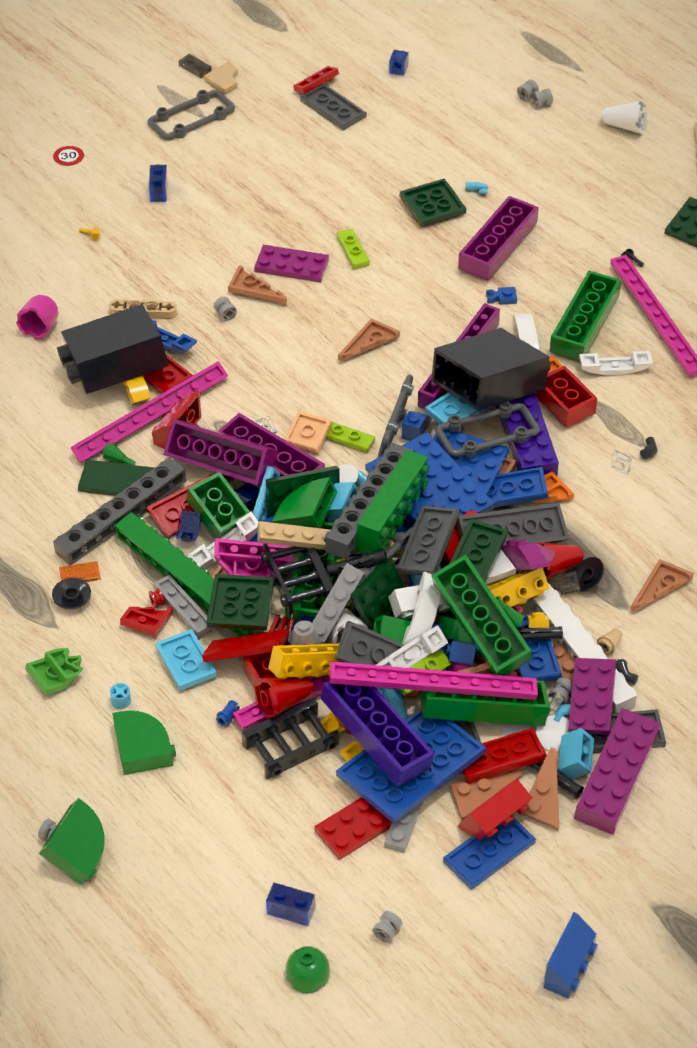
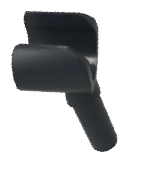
M629 248L621 254V256L627 255L629 259L643 267L644 263L634 256L633 249Z

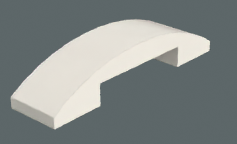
M513 314L518 338L539 350L532 314Z
M634 351L631 357L598 358L597 353L579 354L582 369L600 375L630 374L653 366L650 351Z
M250 512L236 521L238 526L219 539L250 541L258 532L257 525L259 522L254 514ZM215 542L207 547L203 544L188 554V557L192 558L201 569L218 563L214 558Z
M423 572L418 588L420 593L411 624L405 631L402 641L404 645L430 630L437 613L441 595L433 585L432 574Z
M437 625L402 646L376 665L409 668L427 655L446 645L448 641Z

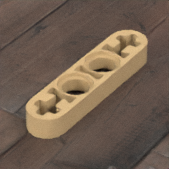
M116 299L109 303L110 314L143 304L150 318L171 319L177 315L176 304L169 301ZM149 308H155L156 310H154V311H149L148 309H149Z

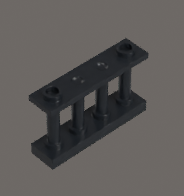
M267 543L263 544L262 562L267 564L272 577H274L275 584L281 595L282 607H286L289 614L293 613L294 602L319 595L321 597L324 596L326 600L333 585L315 548L291 546L270 552ZM299 552L301 554L304 553L305 556L302 560L277 566L274 559ZM306 566L312 570L310 574L284 581L281 573ZM311 581L318 583V588L290 595L287 589Z
M315 698L305 701L242 732V744L245 749L256 747L267 763L264 764L266 779L276 777L282 772L324 751L332 750L339 745L338 730L328 733L316 717L318 716V703ZM310 721L321 737L310 742L299 727V724ZM289 729L293 731L303 745L293 751L281 735V733ZM274 738L285 755L274 760L262 742Z

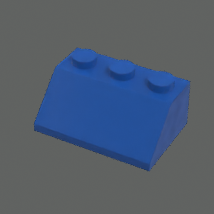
M573 912L546 965L543 987L565 998H569L572 991H577L581 981L578 978L581 973H586L589 966V961L587 960L589 956L595 955L598 944L595 943L597 934L576 912Z

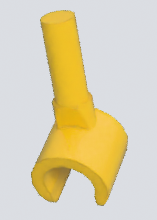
M93 227L92 230L79 228V232L90 234L92 240H99L101 234L98 233V227Z

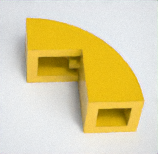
M143 376L121 382V385L126 387L131 405L151 398Z

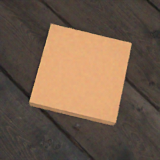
M298 411L284 440L300 449L319 453L333 424L332 420Z

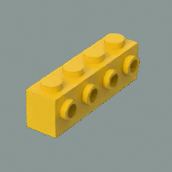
M543 568L522 570L515 575L488 586L495 598L499 596L510 607L525 604L527 599L542 596L544 591L550 589Z
M339 643L273 646L268 669L280 679L330 675V662H339L334 660Z

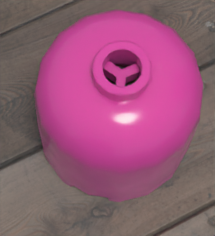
M46 295L33 296L17 313L16 324L19 330L26 336L29 334L35 336V339L43 338L47 335L58 317V306L52 298Z

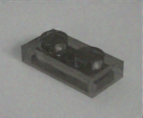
M191 54L178 60L180 67L199 78H203L204 75L212 71V66Z

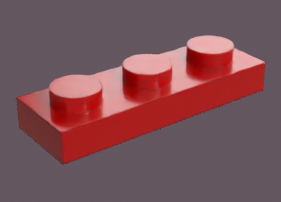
M327 66L293 85L294 91L306 94L321 84L333 80L334 77L339 75L338 68Z

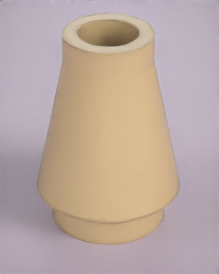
M614 628L599 637L596 644L602 647L605 655L611 654L621 639L622 632L618 628Z

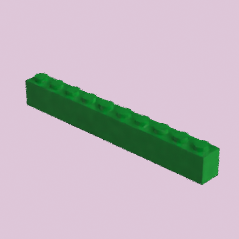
M132 512L114 525L116 535L122 542L162 575H170L191 599L207 612L209 611L214 579L206 569H201L197 566L196 562L192 558L186 557L180 548H175L166 537L160 536L153 526L149 527L142 517H137ZM229 629L236 636L263 632V630Z

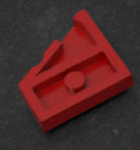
M129 607L120 618V625L156 637L172 616L173 607H167V610H155V607Z

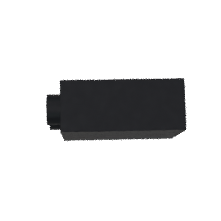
M143 304L61 331L65 345L57 347L62 366L66 369L71 384L81 382L86 395L169 366L161 335Z
M498 328L434 348L431 381L474 409L481 411L546 389L547 374L550 370V356L505 329Z

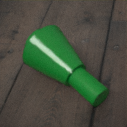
M114 443L107 444L103 448V459L129 465L136 464V461L126 457Z
M497 596L496 599L516 629L519 628L523 623L524 616L509 605H506Z

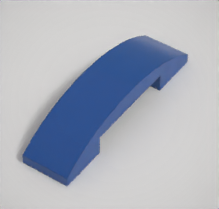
M152 320L161 335L166 351L186 353L197 343L196 339L188 335L182 334L179 337L157 327L156 321Z

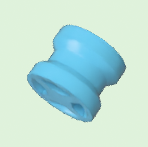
M117 683L111 687L110 697L113 707L124 709L130 705L131 695L128 685Z

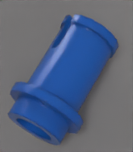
M230 700L225 708L217 713L216 721L222 726L229 725L233 713L240 709V706H237L238 703Z

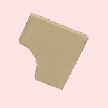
M227 62L204 75V80L226 94L237 87L234 76L238 74V69Z

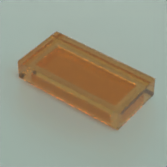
M98 561L59 567L61 580L67 578H79L86 582L101 580Z

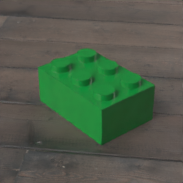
M220 471L188 488L186 501L214 538H220L238 526L236 521L250 513Z

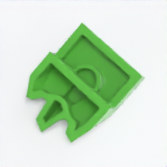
M69 648L54 649L45 652L44 658L26 663L25 670L44 695L47 696L66 689L83 670L80 666L82 661L81 655L68 656Z

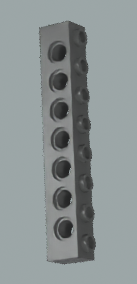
M392 443L389 449H385L382 459L376 462L374 470L368 473L365 483L360 485L356 496H352L348 507H344L339 520H335L332 530L326 533L324 537L326 552L344 559L349 557L356 547L357 523L406 450L413 452L414 450Z
M171 457L161 462L157 467L147 472L136 482H133L128 488L118 493L107 503H104L92 514L87 515L85 519L73 525L67 532L58 536L53 541L55 553L67 564L73 565L116 533L114 525L132 512L137 517L146 511L148 506L162 500L187 481L185 469Z

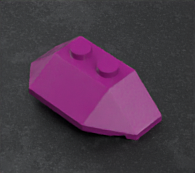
M527 539L507 540L501 549L514 567L521 570L549 567L550 561L555 556L554 551L537 543H528Z

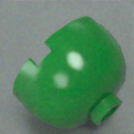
M311 946L301 947L288 957L285 966L286 980L289 981L296 991L314 993L318 991V988L328 983L330 964L326 955L318 948Z

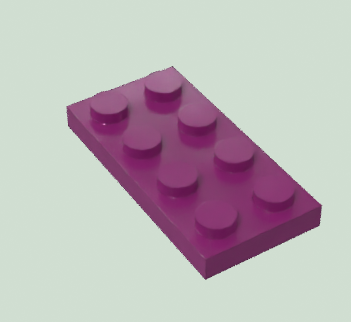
M263 244L254 266V272L321 283L329 262V255Z
M575 658L569 732L582 728L588 734H610L616 659Z

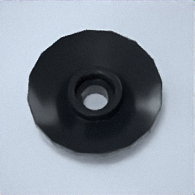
M589 557L577 565L571 578L572 586L575 590L587 592L599 584L605 571L602 560L597 557Z
M67 578L55 585L52 590V598L54 603L61 608H80L91 598V588L82 579Z

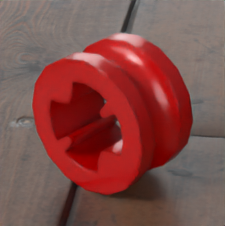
M159 588L155 589V592H148L153 607L156 608L158 604H165Z

